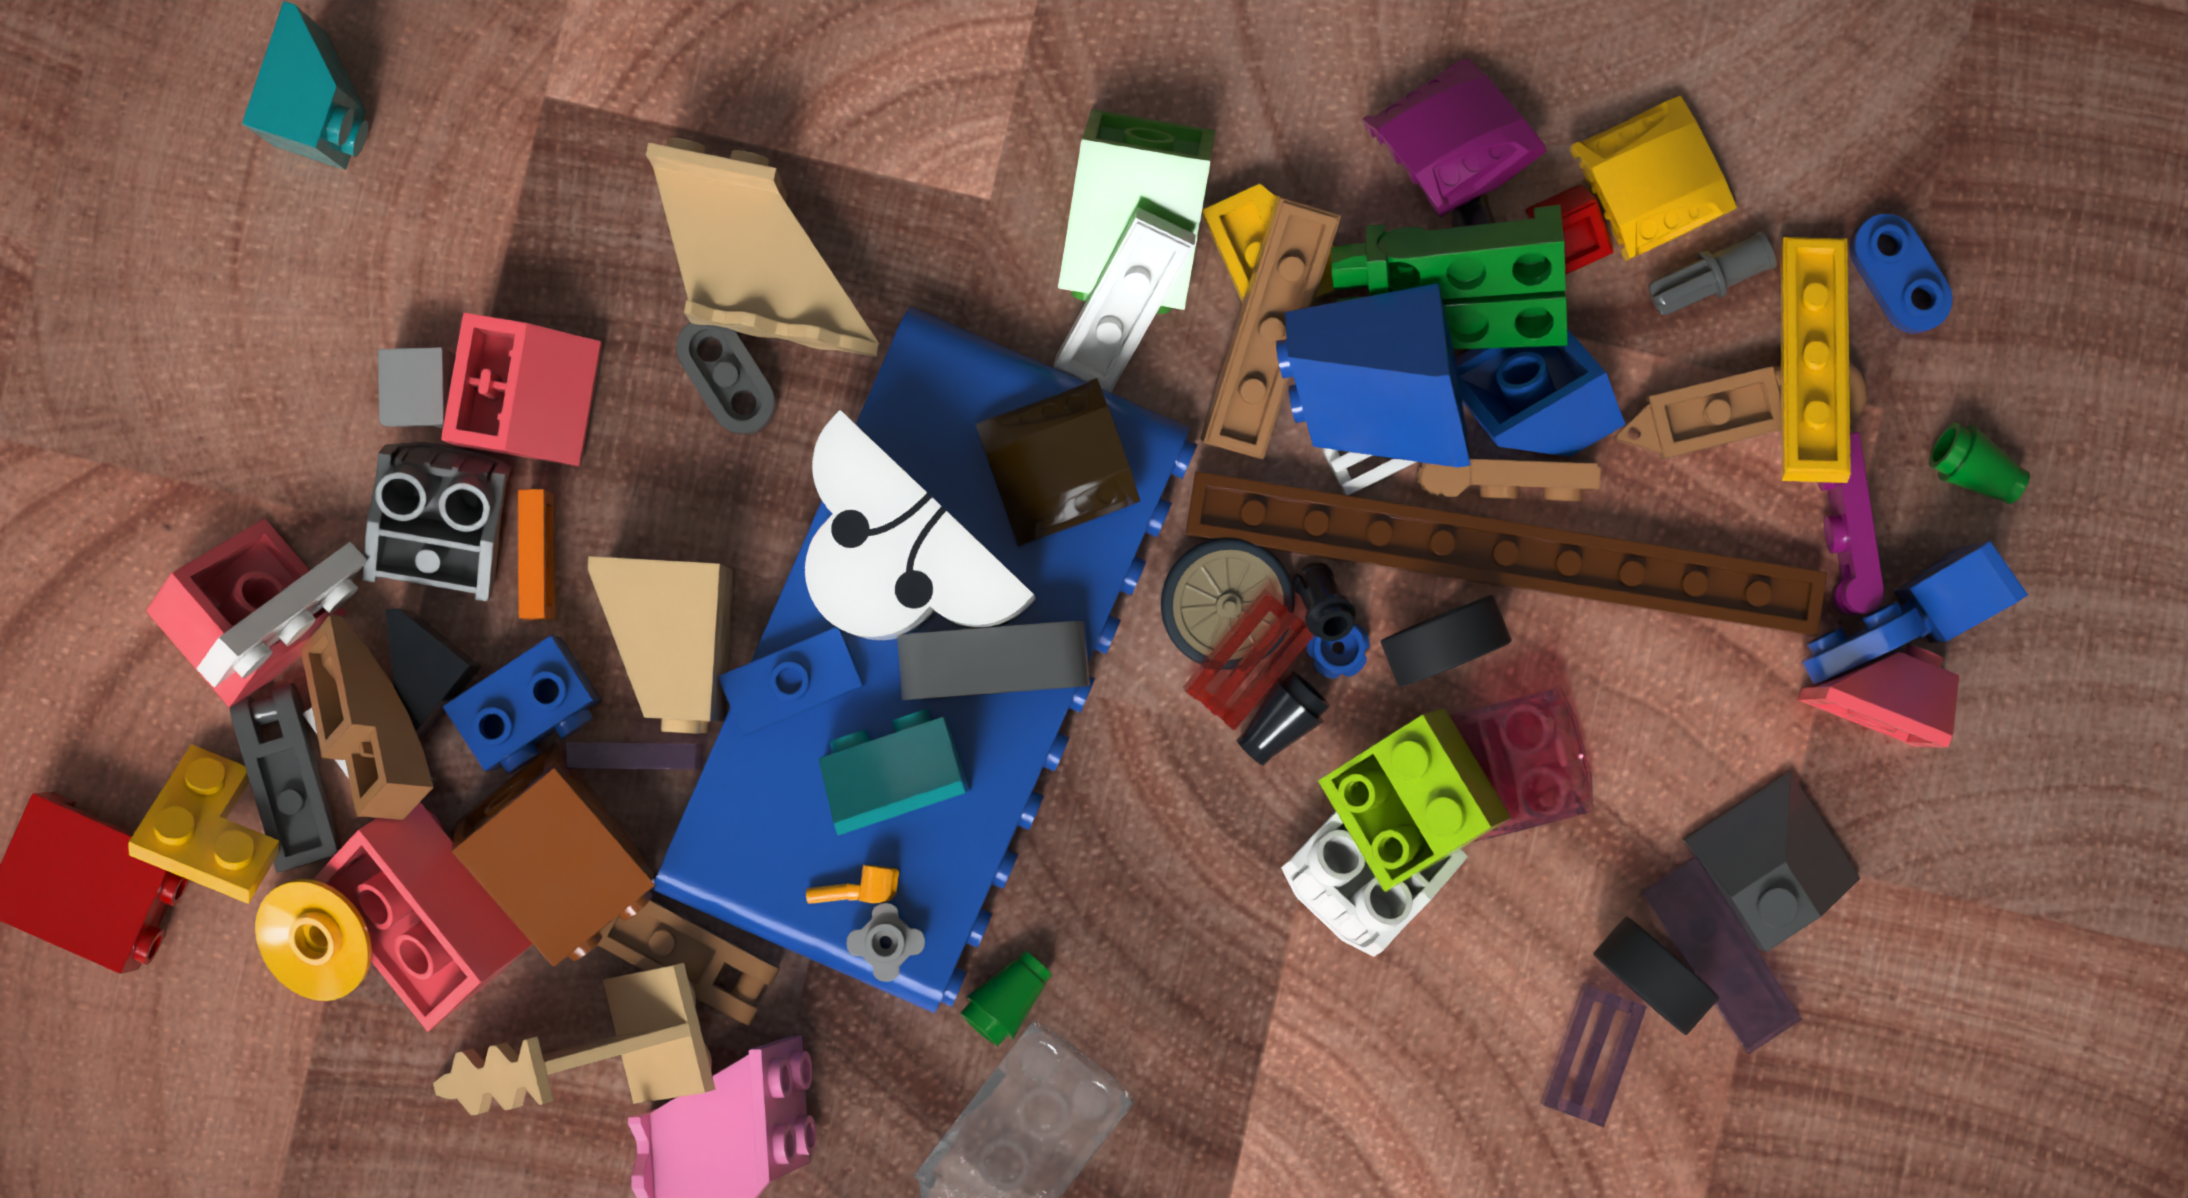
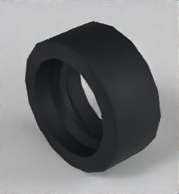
M1489 595L1385 637L1381 640V645L1398 686L1403 687L1508 645L1512 639L1494 596Z
M1628 917L1623 918L1593 953L1607 969L1684 1035L1689 1034L1719 999V996L1702 979Z

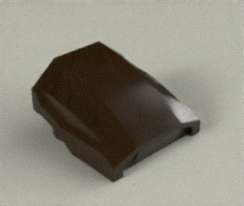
M1098 378L1055 396L975 424L1018 547L1080 526L1141 502Z

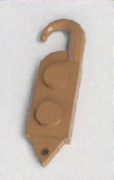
M1849 361L1850 424H1852L1861 415L1867 402V385L1862 373ZM1781 365L1645 398L1646 406L1614 436V440L1659 453L1660 460L1781 431ZM1630 428L1637 430L1638 437L1636 439L1629 437L1628 431Z

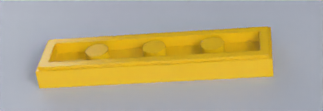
M1783 237L1780 246L1782 481L1848 483L1851 475L1847 238Z

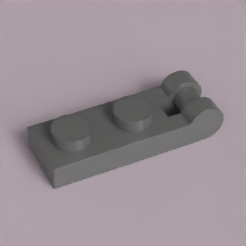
M294 683L274 688L272 696L256 701L251 696L243 698L229 707L230 715L265 835L279 840V854L274 861L276 873L334 857L342 848L303 716V713H305L304 706L297 687ZM279 720L283 737L265 743L262 725Z

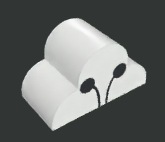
M841 410L835 414L820 433L812 460L813 478L817 492L823 503L832 512V515L813 537L805 562V578L810 597L819 612L829 622L841 630L865 639L891 640L896 639L899 635L910 634L917 630L935 612L955 624L968 628L998 627L1019 617L1036 601L1035 595L855 423Z

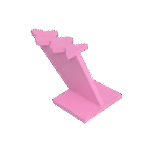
M802 1035L788 1036L750 1049L749 1055L712 1076L716 1090L702 1094L676 1097L658 1109H650L628 1117V1125L637 1144V1156L631 1175L632 1190L636 1198H758L773 1180L809 1164L810 1154H813L816 1146V1126L813 1117L807 1115L806 1090L810 1088L812 1082V1061L809 1053L803 1051Z

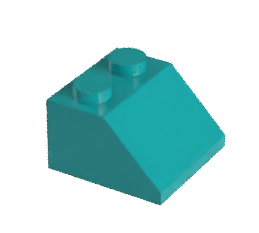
M283 1L242 125L276 148L346 170L350 157H357L365 144L368 122L363 120L366 110L327 32L297 5Z
M925 709L892 720L895 731L893 734L870 741L865 729L829 741L833 754L818 758L833 823L838 836L971 791L946 717L932 720L929 709Z

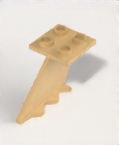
M668 138L666 146L648 142L646 157L654 169L688 297L684 314L692 324L715 325L751 336L790 340L821 350H838L877 357L880 346L879 342L786 204L787 191L777 168L768 166V158L756 153L740 150L731 151L730 159L705 154L706 147L704 145L682 138Z
M684 962L603 980L616 1036L542 1054L538 1036L523 1040L519 1056L507 1042L489 1046L485 1061L473 1048L456 1052L451 1073L444 1074L433 1082L436 1096L447 1099L457 1098L471 1116L488 1112L492 1097L495 1098L504 1110L523 1106L526 1091L539 1105L554 1101L547 1075L618 1055L622 1056L633 1104L702 1094L716 1090L711 1073L712 1059L709 1049L703 1041L695 1009L696 995L691 982L688 980Z

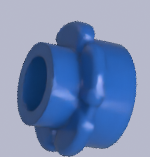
M1354 624L1350 633L1337 641H1325L1320 637L1314 636L1312 633L1309 634L1306 645L1307 654L1313 657V666L1321 675L1332 679L1342 674L1350 677L1360 672L1366 664L1365 650L1370 646L1369 638L1366 631L1359 624ZM1337 641L1343 643L1344 651L1341 654L1334 653L1332 650L1333 643Z

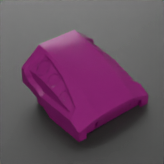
M1469 58L1452 64L1434 79L1414 89L1378 115H1366L1362 118L1365 129L1372 138L1376 137L1380 145L1384 143L1397 165L1402 164L1408 171L1414 185L1418 183L1425 191L1428 201L1440 218L1452 210L1465 206L1472 199L1496 190L1546 152L1544 143L1527 121L1486 74Z

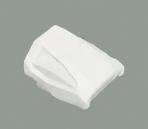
M1335 810L1281 869L1295 896L1339 939L1374 957L1381 953L1401 930L1432 900L1468 856L1460 849L1384 892Z

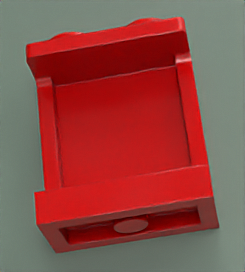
M54 792L32 793L0 864V921L119 974L138 970L141 964L148 965L157 954L164 938V930L158 927L167 906H175L179 902L187 888L189 879L130 856L129 840L133 833L74 808L75 801Z

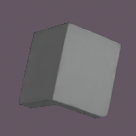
M442 347L378 349L380 423L386 427L435 426L443 430L455 355Z

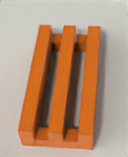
M544 489L518 490V614L520 619L555 620L554 494Z

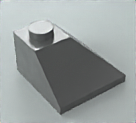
M1787 771L1682 839L1750 946L1768 952L1823 916L1860 880L1857 872L1791 771Z

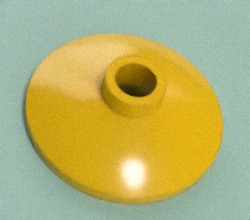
M296 879L279 885L261 902L255 921L257 945L268 969L285 987L308 999L330 1001L346 996L362 983L371 963L372 948L370 935L359 911L342 893L316 880Z

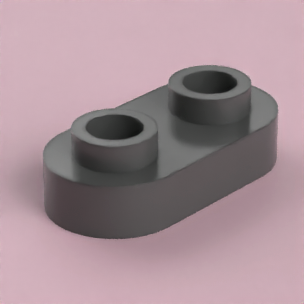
M689 322L678 336L676 345L677 356L680 364L715 419L726 430L737 435H752L765 429L775 415L777 407L776 396L772 386L738 333L725 327L697 325ZM708 340H717L722 345L721 356L713 362L702 360L700 355L701 346ZM742 393H751L756 398V407L748 415H739L734 409V401Z

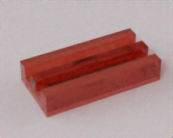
M1264 589L1183 688L1187 694L1201 702L1207 710L1217 715L1227 726L1235 731L1314 635L1308 630L1306 623ZM1268 612H1272L1277 618L1213 694L1206 689L1207 685ZM1288 627L1293 629L1294 632L1229 708L1225 704Z

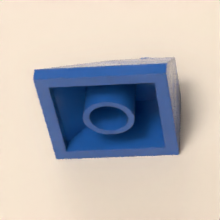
M1568 328V346L1471 349L1456 358L1460 374L1463 404L1498 447L1571 457L1626 425L1606 371Z

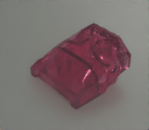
M1561 686L1449 715L1511 816V819L1473 842L1587 814L1594 810L1590 766L1576 715Z

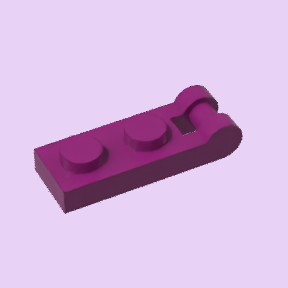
M1860 432L1850 433L1851 475L1848 483L1817 482L1821 491L1828 490L1831 515L1824 518V535L1829 552L1831 554L1837 553L1841 575V580L1832 590L1831 599L1834 607L1845 615H1858L1875 611L1881 606L1884 599V587Z

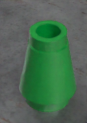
M1953 423L1948 426L1937 439L1929 456V466L1938 471V478L1941 481L1996 500H2001L2007 504H2013L2020 498L2030 479V473L2020 467L2014 459L1975 425L1964 427L1959 423Z
M1023 950L1016 959H1013L968 994L965 998L969 1003L959 1014L981 1036L998 1048L1007 1037L1012 1040L1014 1039L1043 991L1046 982L1052 977V974L1035 957Z

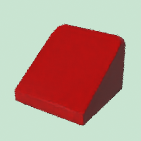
M1582 185L1567 189L1525 210L1527 218L1534 219V208L1560 205L1564 235L1565 275L1614 253L1597 199Z

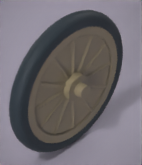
M1237 538L1211 539L1188 550L1171 568L1164 582L1161 594L1162 620L1171 641L1189 659L1214 669H1240L1266 658L1285 638L1294 615V589L1284 565L1265 547L1256 546L1248 541Z

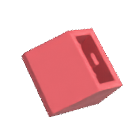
M463 312L441 440L457 447L581 467L602 342L529 323Z

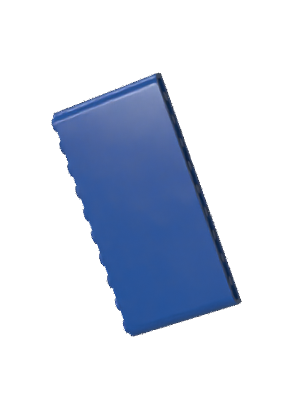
M910 306L899 324L856 425L1035 595L1036 601L1023 614L1001 626L1085 621L1089 664L1094 650L1107 654L1121 622V619L1110 615L1120 591L1132 596L1147 561L1136 556L1145 533L1158 537L1172 502L1161 497L1170 476L1174 475L1183 479L1198 445L1187 440L1191 427L1102 389L1141 502L1080 526L1018 547L975 424L1055 396L1087 382ZM823 501L820 503L751 662L836 627L814 605L805 578V562L810 543L819 528L832 515V512ZM935 612L921 627L910 634L975 628L955 624ZM841 630L864 687L747 736H742L730 707L660 866L653 890L935 1014L940 1002L950 1007L955 1002L967 974V971L956 967L966 943L976 948L979 947L993 915L992 912L982 908L992 885L1004 889L1019 855L1008 850L1009 844L1017 826L1030 830L1045 796L1034 791L1043 767L1055 772L1070 736L1059 732L1069 708L1081 713L1096 678L1089 675L1090 686L902 700L897 638L891 640H871ZM925 709H929L932 720L946 717L971 791L838 836L833 823L818 758L833 754L829 741L865 729L870 741L895 733L892 720ZM863 864L898 869L899 877L896 895L892 900L881 903L895 905L899 912V918L904 920L910 928H917L922 931L925 937L924 949L918 955H910L900 965V973L896 979L889 982L876 979L873 974V967L862 956L850 954L847 949V937L853 930H861L872 919L874 907L881 903H868L859 900L849 901L847 899L808 904L806 888L844 883L860 884ZM888 936L881 937V947L885 949L890 948L892 945L891 938Z

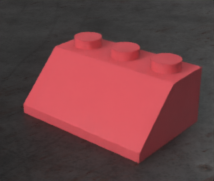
M420 802L404 820L375 818L358 829L312 880L335 888L356 907L370 935L372 948L371 962L426 1031L429 1032L505 971L533 944L452 853L453 842L443 831L439 819Z

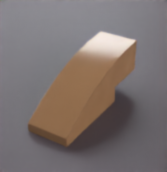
M329 615L301 648L322 758L346 761L356 816L404 820L434 787L424 750L407 710L390 679L368 647L342 616Z

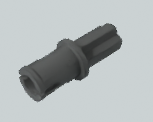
M1758 231L1753 233L1752 236L1712 254L1708 250L1698 253L1697 261L1652 280L1648 285L1649 296L1659 314L1669 315L1713 294L1717 298L1727 295L1728 287L1763 271L1776 268V257L1767 237L1763 232Z

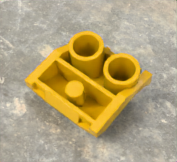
M1681 95L1665 101L1604 132L1576 142L1569 148L1574 160L1581 158L1578 165L1583 170L1587 183L1592 187L1593 195L1597 194L1606 212L1604 217L1606 220H1610L1611 231L1618 245L1624 246L1620 252L1625 262L1677 239L1737 208L1725 177L1697 121Z

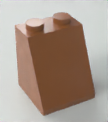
M555 742L456 822L452 853L553 968L567 956L573 962L585 956L602 939L599 931L618 915L623 921L631 918L644 908L653 897L649 891L655 886L653 868Z

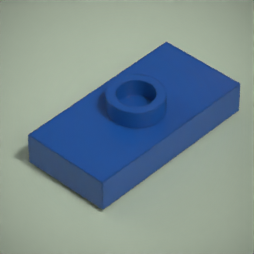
M834 627L718 676L742 736H747L864 687L842 631L838 627Z

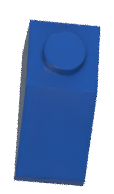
M1991 541L1955 548L1894 591L1903 603L1900 606L1902 610L1916 607L1928 629L1917 638L1922 639L1926 636L1930 643L1947 642L2014 605L2028 595Z

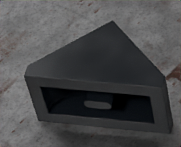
M399 608L386 610L394 688L410 716L417 736L425 737L445 713L442 706L455 699L482 666L413 611Z

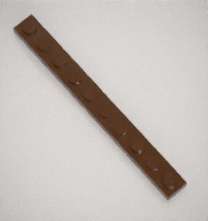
M1195 471L1185 536L1209 540L1237 538L1271 550L1808 636H1818L1827 572L1197 471Z

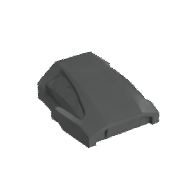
M428 442L384 445L378 453L375 484L367 518L364 552L367 562L363 566L362 580L376 582L378 578H388L471 592L476 594L477 600L489 601L492 596L496 576L501 513L506 482L511 466L486 452Z

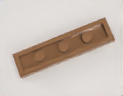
M1276 196L1200 437L1203 443L1264 459L1289 378L1283 379L1280 372L1276 341L1286 339L1285 312L1313 306L1341 219V215L1282 196Z

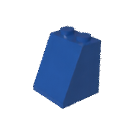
M1439 283L1285 312L1286 339L1276 341L1279 368L1283 379L1294 377L1295 385L1289 386V397L1295 423H1307L1313 447L1456 468L1471 465L1460 374Z

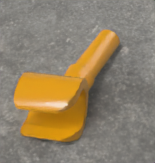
M863 864L860 884L844 883L806 888V899L808 904L847 899L849 901L859 900L868 903L888 902L896 895L899 870L891 867Z

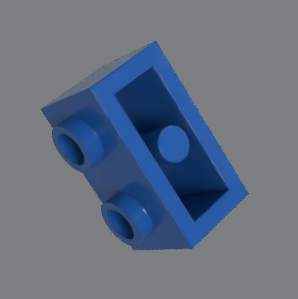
M549 636L442 707L484 771H495L503 766L507 774H511L541 754L536 744L556 731L561 739H564L590 723L594 717L589 709L603 700L563 639L557 636Z

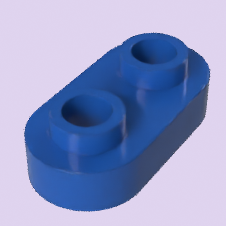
M1880 214L1868 219L1855 230L1849 246L1851 260L1892 325L1903 332L1912 334L1923 333L1940 325L1950 313L1953 300L1952 291L1912 225L1900 216ZM1880 235H1889L1895 240L1897 248L1893 256L1884 255L1878 249L1877 241ZM1915 288H1921L1929 294L1930 305L1927 310L1918 309L1912 303L1911 295Z
M1895 601L1863 617L1866 628L1846 636L1843 628L1839 627L1807 643L1812 654L1801 662L1812 683L1817 684L1894 650L1925 633L1928 629L1916 607L1902 610L1898 601Z

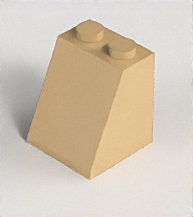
M588 556L590 577L644 718H662V732L697 734L708 733L709 721H725L726 695L718 676L728 672L734 570L717 563Z

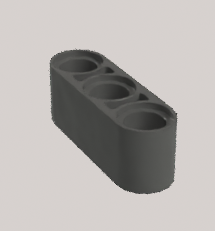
M1085 621L903 634L897 637L902 700L1090 686Z

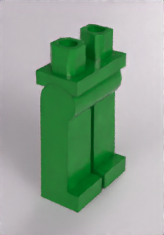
M1560 205L1534 208V219L1426 230L1419 227H1400L1386 233L1385 224L1366 225V243L1331 247L1334 290L1369 287V296L1439 283L1454 349L1568 346L1565 252ZM1362 297L1336 298V302L1352 300Z

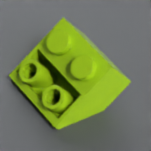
M1445 708L1422 714L1318 780L1384 892L1457 852L1511 819L1510 814Z

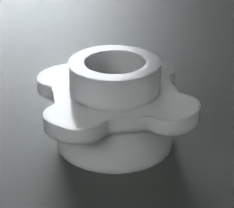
M881 903L874 907L872 919L861 930H853L847 937V949L850 954L862 956L873 967L875 978L883 982L896 979L900 973V965L910 955L920 954L925 946V937L922 931L917 928H910L904 920L899 918L897 907L890 903ZM888 936L891 938L892 945L890 948L885 949L881 947V937Z

